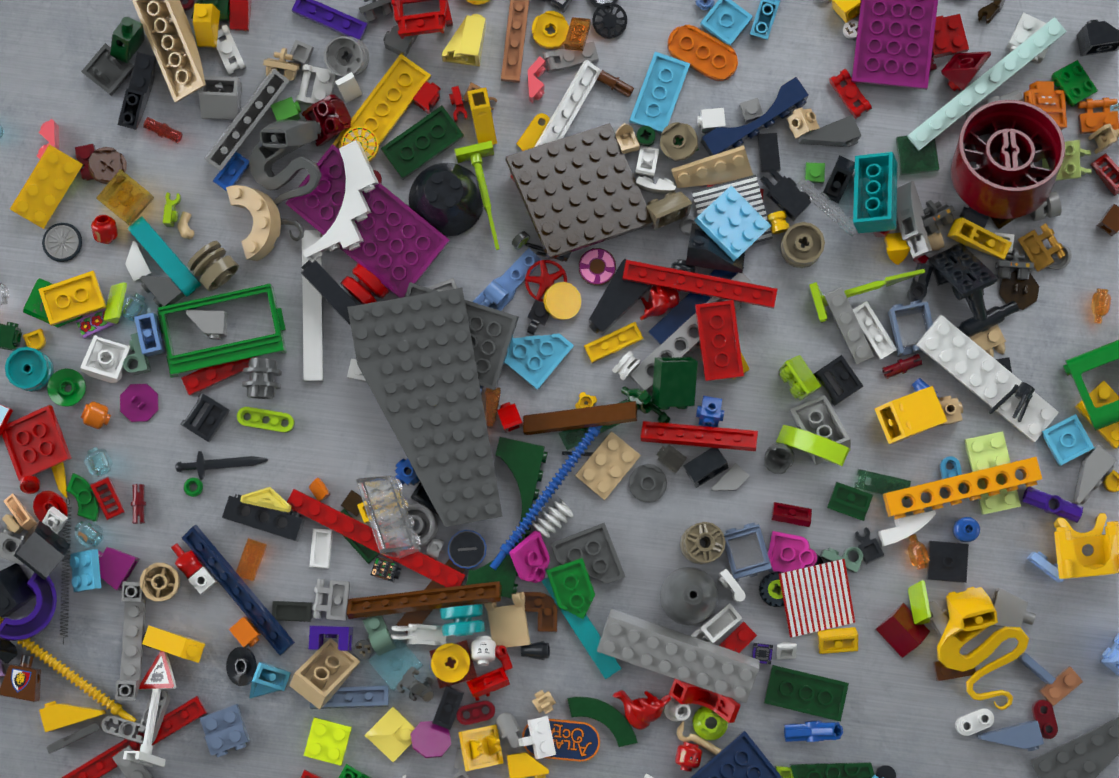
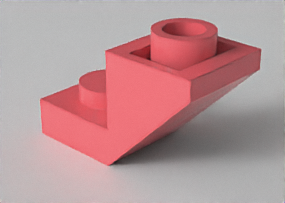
M540 56L527 70L529 101L531 103L535 100H540L545 93L544 84L536 78L537 76L540 77L546 70V61Z
M52 119L43 123L40 128L41 130L38 132L49 142L39 149L37 154L39 159L49 144L59 149V125Z

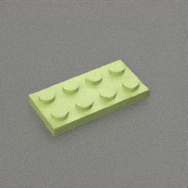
M1003 431L964 440L972 472L1011 463ZM997 475V483L1003 485L1004 477L1002 475ZM982 479L978 480V487L984 489L986 486L985 481ZM1007 489L999 490L1000 494L988 496V493L981 494V499L978 500L982 515L1021 507L1018 491L1007 492Z

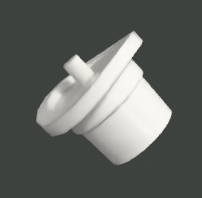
M671 697L672 699L664 709L665 716L675 722L688 719L691 714L689 704H680Z

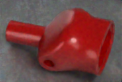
M178 543L171 547L178 556L175 565L185 574L187 579L204 567L192 550L184 552Z

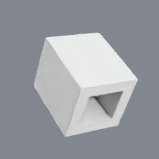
M724 108L701 110L700 116H697L698 127H701L702 133L710 132L717 127H726Z

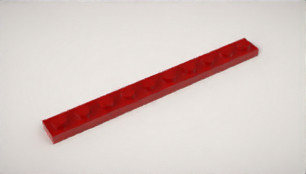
M293 489L287 500V503L292 506V510L445 587L461 586L466 577L465 574L296 489Z

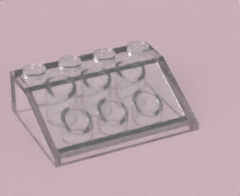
M393 476L356 479L380 554L402 558L420 551L419 545L421 541L418 534L414 531L413 526H415L412 516L408 513V502L402 496L400 480Z

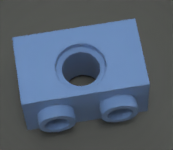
M148 313L134 317L142 354L150 357L166 353L158 316L154 313Z

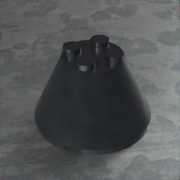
M438 163L426 168L416 177L409 192V207L446 237H455L470 230L479 220L484 208L477 177L467 168L455 163Z

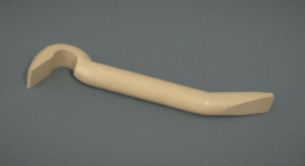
M684 721L680 723L677 728L679 740L682 742L692 741L714 755L721 751L720 748L696 734L684 737L682 734L684 731Z

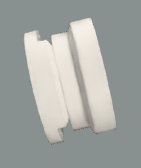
M629 351L612 371L615 374L618 373L624 381L637 368L641 360L634 358L633 353Z

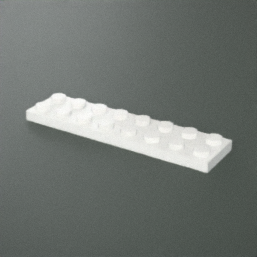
M942 315L937 318L916 344L917 347L991 408L1007 395L1015 384L1019 386L1022 382ZM1033 392V397L1029 401L1022 421L1018 422L1020 412L1015 419L1012 417L1020 402L1015 397L1017 393H1014L995 411L1032 442H1036L1042 431L1048 427L1059 412Z

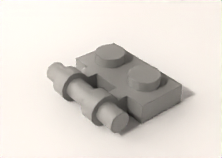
M317 579V585L314 587V593H316L315 604L312 605V610H314L313 618L321 619V612L327 611L326 619L346 621L350 582L330 580L329 588H325V580ZM323 593L328 594L327 605H322Z

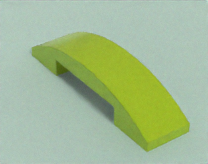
M787 425L782 426L776 443H783L792 449L795 448L818 456L839 466H843L850 448L825 437Z

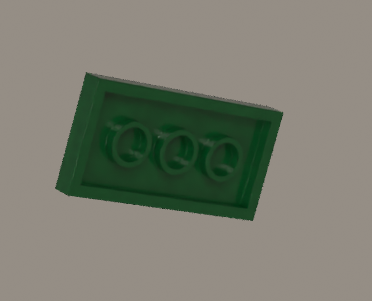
M441 105L384 145L381 151L404 180L462 139L464 134Z
M772 665L763 703L841 722L849 683Z

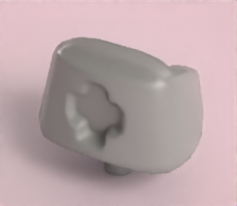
M432 539L427 547V555L435 560L438 559L439 553L444 554L445 550L441 549L444 541Z

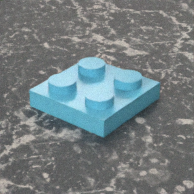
M718 0L701 21L700 25L719 40L731 46L752 20L753 16L732 0Z
M1076 414L1042 431V436L1059 466L1094 449Z
M98 549L70 554L73 591L82 592L101 588Z

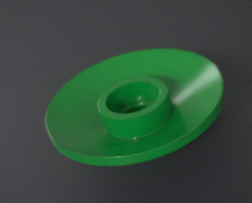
M65 368L56 371L50 377L47 392L54 403L69 407L77 404L84 397L86 383L79 372ZM67 385L71 386V390L69 392H66L65 390Z

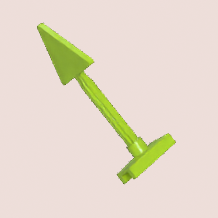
M492 141L455 149L457 162L471 161L472 166L475 168L495 248L500 250L491 214V202L482 169V158L494 155Z
M921 269L885 277L883 281L871 282L845 290L844 292L847 298L879 289L884 285L886 287L923 274L925 270ZM817 282L809 284L820 322L828 321L826 306L829 305L824 295H822Z

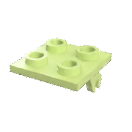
M1080 140L1065 142V156L1055 181L1081 178V175H1085V173L1092 174V169L1080 166V156L1091 155L1090 150L1080 148ZM1042 159V168L1049 169L1046 159Z

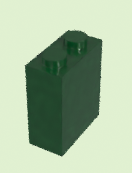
M692 357L655 358L652 403L662 410H669L670 407L687 409L688 406H695L698 361Z

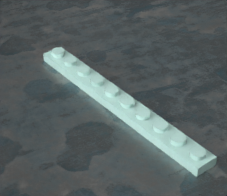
M1055 17L912 131L907 136L908 139L920 151L1067 31Z

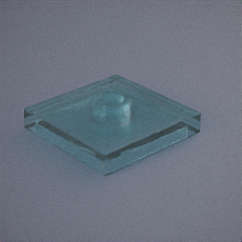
M393 639L396 646L395 649L380 656L376 654L369 660L370 664L393 691L397 689L398 683L403 678L402 676L412 666L417 670L423 667V664L403 640Z

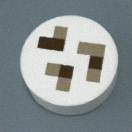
M852 19L844 24L843 34L846 38L851 40L857 38L859 21Z

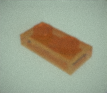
M572 17L564 43L566 50H584L591 26L590 19Z
M247 539L236 570L240 577L251 581L255 580L267 544Z

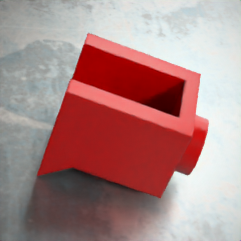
M425 81L412 98L414 104L427 114H430V108L433 109L440 99L439 91L441 88L433 82L430 84Z

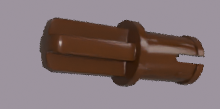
M604 70L600 72L597 81L611 87L612 91L614 89L627 97H630L634 90L632 86L621 81L620 77L616 78Z

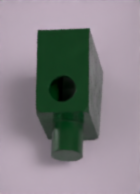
M124 17L112 34L110 55L124 63H128L145 40L143 24L130 17Z

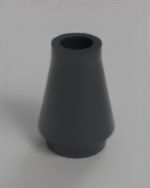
M541 641L521 646V657L545 660V658L550 657V645Z

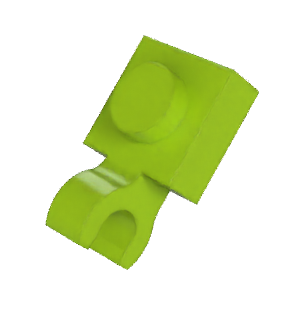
M166 193L163 224L166 227H174V222L178 220V211H176L175 206L181 202V195L177 193L175 200H171V194Z

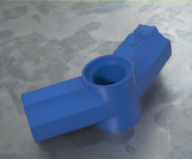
M807 721L802 724L784 725L785 742L841 739L843 734V727L839 722Z

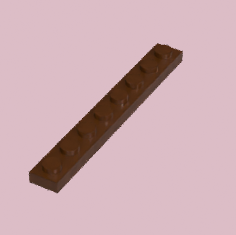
M498 581L348 599L347 616L348 619L501 602V583Z

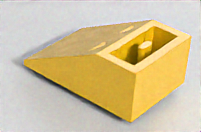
M933 386L874 408L889 444H896L948 422Z

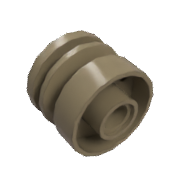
M212 241L202 247L187 264V267L193 271L196 277L202 275L200 282L208 291H213L225 284L239 268V265L230 255L225 256L226 250L221 248V244L218 241Z
M701 522L692 525L684 531L681 536L680 548L687 560L701 565L719 558L725 549L726 541L723 532L718 526L709 522ZM700 539L705 542L704 548L700 545Z

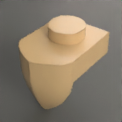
M623 123L615 134L621 152L627 154L640 150V145L633 128L629 124Z

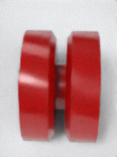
M359 263L352 269L353 275L359 281L357 282L352 277L346 276L340 282L361 304L377 302L371 295L372 293L381 299L389 293V290L381 283L380 279Z

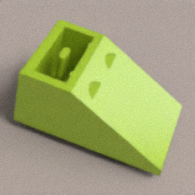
M801 355L787 360L779 369L780 378L784 383L788 382L791 387L790 392L795 399L798 398L801 401L821 387Z

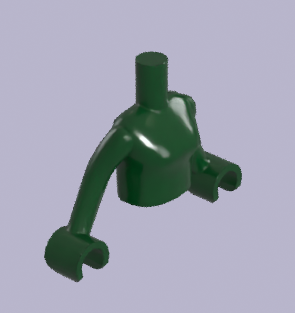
M626 386L621 389V393L628 397V402L636 401L637 410L644 414L652 410L659 415L658 422H670L671 418L651 402L652 397L646 390L629 389Z

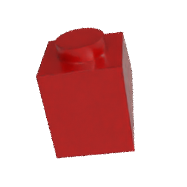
M507 402L499 406L500 409L497 412L505 433L523 427L515 403Z

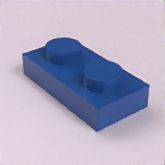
M235 152L224 168L213 179V182L227 192L226 187L236 185L248 169L249 160Z

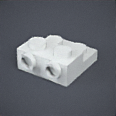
M1023 12L1006 47L1012 52L1046 23ZM1049 47L1031 60V62L1041 63Z

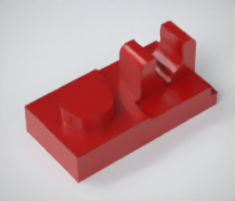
M503 667L466 682L476 701H479V697L486 694L489 697V692H494L510 685Z

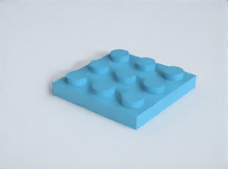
M732 185L694 220L733 261L740 257L771 227Z

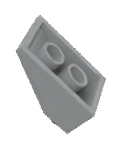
M825 395L790 409L797 428L835 441L850 448L849 452L851 451V439ZM810 454L815 465L826 461L823 458Z

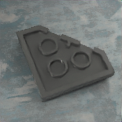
M605 523L550 543L557 562L565 564L583 558L590 577L606 584L626 577Z

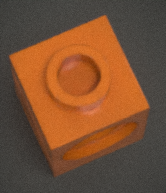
M247 617L241 618L229 629L243 647H253L259 641L258 637L262 635Z

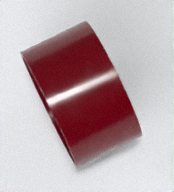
M999 100L981 106L965 121L953 156L951 178L956 192L969 207L993 218L1011 219L1032 213L1049 197L1063 163L1065 141L1061 129L1048 113L1024 101ZM991 134L987 143L979 138L981 135ZM995 152L997 154V162L991 156ZM1017 157H1019L1020 160L1022 161V163H1023L1022 166H1019V167H1018V159H1017ZM1041 159H1046L1049 169L1034 166V163L1039 162ZM976 162V168H972L969 163Z

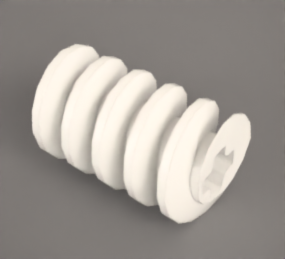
M560 497L561 503L553 502L555 508L547 507L549 514L542 511L543 519L537 516V524L531 522L536 530L540 531L541 535L550 538L549 531L556 533L554 526L562 527L560 521L568 522L566 516L574 517L571 509Z

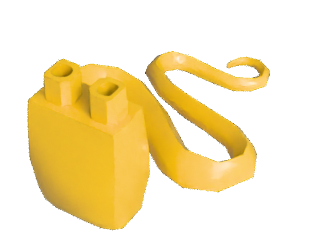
M970 587L963 592L957 593L954 591L948 593L946 600L950 619L937 645V658L946 668L962 672L973 669L988 658L1003 641L1008 638L1018 640L1017 646L1011 652L978 669L966 681V692L973 700L981 701L996 696H1006L1008 702L1004 706H998L994 701V705L998 709L1004 710L1012 705L1013 696L1008 691L996 690L975 693L973 684L984 675L1016 660L1026 651L1029 637L1021 627L1004 626L994 631L984 642L968 654L962 655L960 649L965 643L979 635L989 626L998 623L997 611L982 587Z

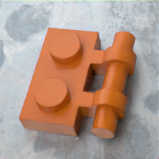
M1106 97L1102 98V100H1093L1091 98L1078 102V109L1085 108V113L1078 115L1080 134L1094 133L1109 123L1114 130L1119 129L1118 111L1110 112L1111 106H1117V99ZM1102 107V112L1093 113V108Z

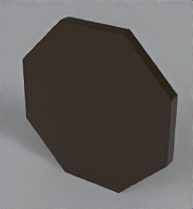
M1017 270L1011 272L1010 279H1001L999 295L1006 304L1014 300L1019 309L1024 310L1037 301L1040 286L1031 273L1028 280H1018Z

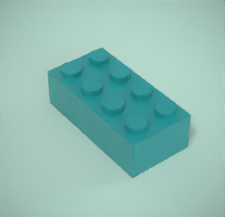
M893 152L855 156L853 224L858 234L896 230L898 163Z

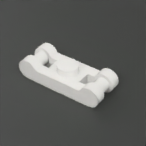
M225 24L218 30L217 50L230 75L239 68L244 69L246 66L227 24ZM225 35L227 39L220 42L219 38ZM236 58L237 61L230 64L229 61Z

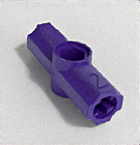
M1027 487L1022 497V502L1075 523H1078L1083 513L1082 506L1033 487ZM1051 499L1056 502L1054 510L1049 507Z

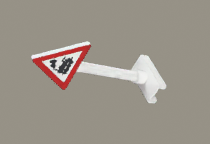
M160 651L139 686L140 690H152L143 744H141L140 751H124L123 757L124 760L147 767H153V765L165 767L166 759L152 755V739L161 690L176 689L168 654Z

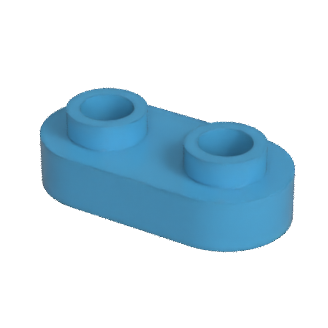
M949 456L941 461L940 472L942 479L962 475L960 462L957 458ZM947 463L952 464L951 470L946 468ZM964 484L959 485V492H962Z

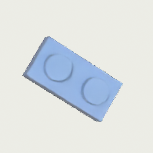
M1041 552L1030 553L1027 560L1056 582H1063L1064 579H1059L1057 564L1054 563L1052 565L1047 561L1048 557Z

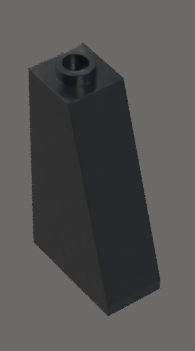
M626 259L621 262L589 318V327L596 334L599 332L603 335L651 289L652 285L622 280Z
M308 260L301 267L303 269L301 274L343 320L350 325L347 307L356 306L357 304L316 260L313 262Z

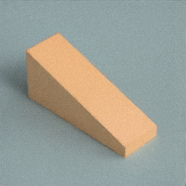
M12 493L4 500V503L22 528L29 531L37 524L15 494Z

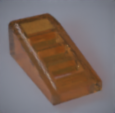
M500 387L496 388V390L489 388L485 390L489 429L495 425L501 395Z

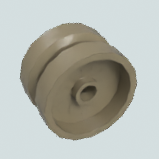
M796 223L788 228L781 240V255L786 263L793 267H810L824 251V236L820 229L811 223Z

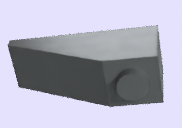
M850 115L801 135L798 141L799 144L837 147L847 145L850 147L858 143L861 133L853 115Z

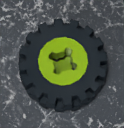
M781 572L770 573L760 582L759 594L762 600L769 606H784L779 579Z

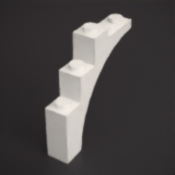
M357 140L339 148L346 175L345 195L340 212L327 233L315 244L303 250L305 258L318 259L327 250L332 252L339 249V244L342 245L343 249L352 251L360 247L359 243L364 242L355 223V220L359 222L368 218L367 214L371 213L362 191L365 193L370 192L379 183L361 143Z

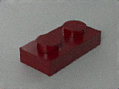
M774 502L772 508L773 521L810 527L812 509Z

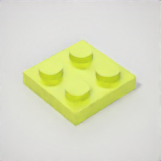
M314 717L303 756L342 766L352 727Z

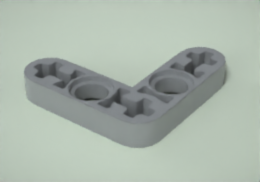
M163 689L160 696L162 695L164 699L159 701L158 707H160V710L157 711L158 718L155 722L152 743L157 737L170 702V695ZM151 695L140 724L115 716H106L101 723L102 730L110 735L143 744L144 737L138 735V732L145 734ZM113 722L119 726V730L114 727L109 728L108 724ZM132 725V734L126 736L124 734V729L127 726Z

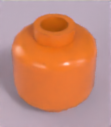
M92 401L90 404L85 405L81 418L85 425L101 429L103 424L107 426L111 415L108 414L109 409L107 406Z

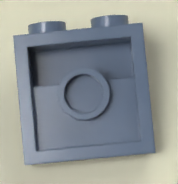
M238 704L200 718L211 756L216 754L218 758L228 754L227 750L234 747L236 751L247 747L246 742H249L250 738Z

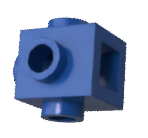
M703 396L702 404L697 406L696 417H699L698 425L718 427L719 421H723L724 410H721L722 399Z
M403 458L395 465L397 467L394 470L397 473L395 478L402 485L406 483L408 486L411 484L414 486L420 481L409 459L405 460ZM411 469V473L406 475V471Z

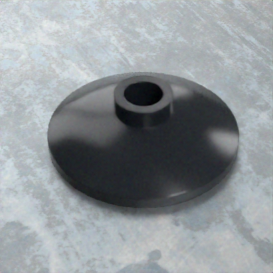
M237 647L230 652L227 658L226 671L228 677L237 686L250 684L257 669L255 656L248 648Z

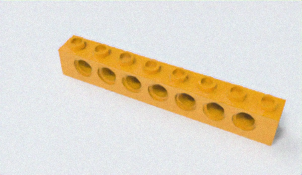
M1032 457L882 495L888 517L894 516V519L906 517L905 513L911 511L915 515L925 512L924 508L932 507V510L943 508V504L948 502L952 506L962 503V499L969 498L970 501L981 499V494L988 493V496L1000 494L999 490L1007 489V492L1018 490V485L1025 484L1026 487L1038 485L1037 481L1042 480V475L1037 457ZM1016 470H1020L1023 473L1022 480H1018L1015 477ZM998 474L1004 477L1003 485L998 484L996 481ZM979 479L985 481L986 486L984 489L978 487L977 482ZM960 484H964L967 487L965 494L959 492L958 487ZM941 488H944L948 491V497L946 499L940 496L939 492ZM922 493L929 495L928 503L922 502ZM904 497L909 498L911 501L909 508L902 505Z

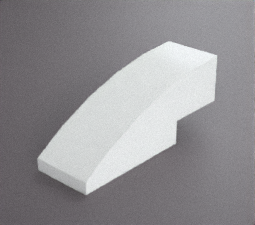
M933 510L895 519V528L878 531L881 547L896 543L914 534L936 515V511Z
M729 603L690 636L714 643L738 623L742 617Z

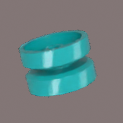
M31 347L16 349L9 355L5 364V374L9 382L29 392L40 391L47 387L48 381L54 373L53 363L50 358L41 351Z
M482 604L440 609L441 619H453L454 623L442 626L443 636L455 635V637L485 632L484 621H472V617L483 615Z

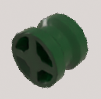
M649 126L639 128L636 136L639 145L646 147L653 145L655 141V131Z

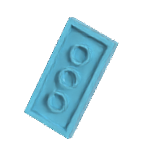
M654 52L629 122L641 127L649 126L655 132L662 134L671 119L690 63Z

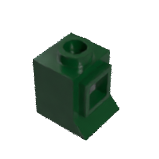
M7 322V325L0 324V349L10 351L18 349L17 345H20L23 333L18 328L19 324Z

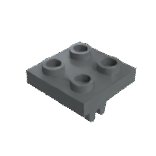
M105 43L81 72L112 96L132 73L134 65L130 62L124 63L110 55L111 47Z

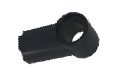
M917 263L915 271L924 269L925 273L912 279L910 289L907 292V297L911 302L923 300L926 296L933 267L930 265ZM913 289L920 290L922 295L920 297L915 296Z

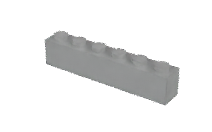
M272 69L204 159L221 171L290 80L276 69Z

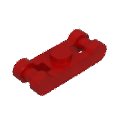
M843 69L838 76L829 78V82L849 112L857 119L864 111L868 112L871 110L872 106L865 99L855 82H851L852 78L849 72ZM845 81L847 85L842 87L840 82ZM857 101L860 103L858 107L854 105Z

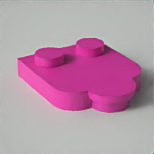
M534 530L509 553L519 578L524 581L538 583L545 577V569L549 565L550 557L540 531Z
M772 531L768 555L773 571L785 573L816 564L817 554L814 550L810 549L807 539L801 536Z

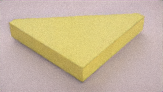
M271 487L242 495L240 500L242 503L283 512H290L292 507Z

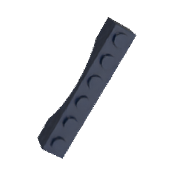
M795 77L780 87L773 105L760 118L739 127H717L701 138V143L710 156L728 151L733 147H740L748 137L750 139L756 137L762 128L768 129L773 126L776 119L787 117L791 114L790 110L795 107L798 109L807 103L806 100L809 94L798 78Z

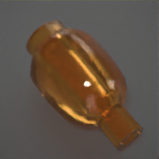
M1097 288V291L1092 296L1091 310L1095 315L1094 323L1102 324L1103 316L1110 309L1111 296L1108 294L1109 290Z
M916 534L910 535L909 540L911 544L908 547V554L912 565L916 566L917 570L929 567L928 562L930 558L925 545L918 541Z

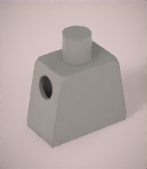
M995 589L992 603L997 611L998 623L993 626L1021 627L1022 622L1030 625L1034 623L1036 614L1026 611L1028 602L1003 589Z

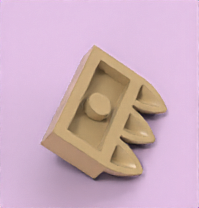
M998 324L987 331L969 337L992 357L994 356L993 348L998 353L1005 354L1006 340Z

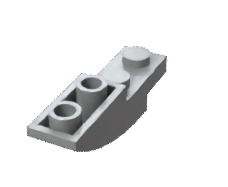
M914 181L897 188V218L902 239L907 240L912 258H919L932 252L923 224L922 217L925 215Z

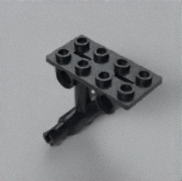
M962 243L954 245L928 259L934 268L938 280L941 283L947 280L951 284L955 297L958 300L965 298L973 314V317L961 322L960 326L957 327L966 336L971 337L980 332L987 331L990 327L1003 322L1004 317L1019 311V307L1014 300L1001 307L994 306L986 310L983 298L984 289L995 284L998 278Z

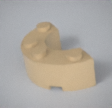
M241 185L226 187L231 206L246 207L253 217L252 231L241 242L246 259L259 261L275 247L274 243L280 235L281 218L279 210L274 201L258 189Z

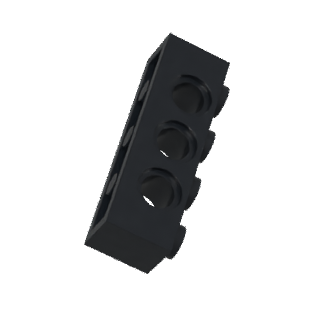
M235 494V497H228L222 518L298 542L305 519L301 518L302 514L290 511V514H286L282 511L242 503L240 501L242 495ZM245 506H249L251 510L248 516H243L241 512ZM262 512L269 514V519L266 522H261L260 520ZM282 517L287 519V525L284 528L278 526V521Z

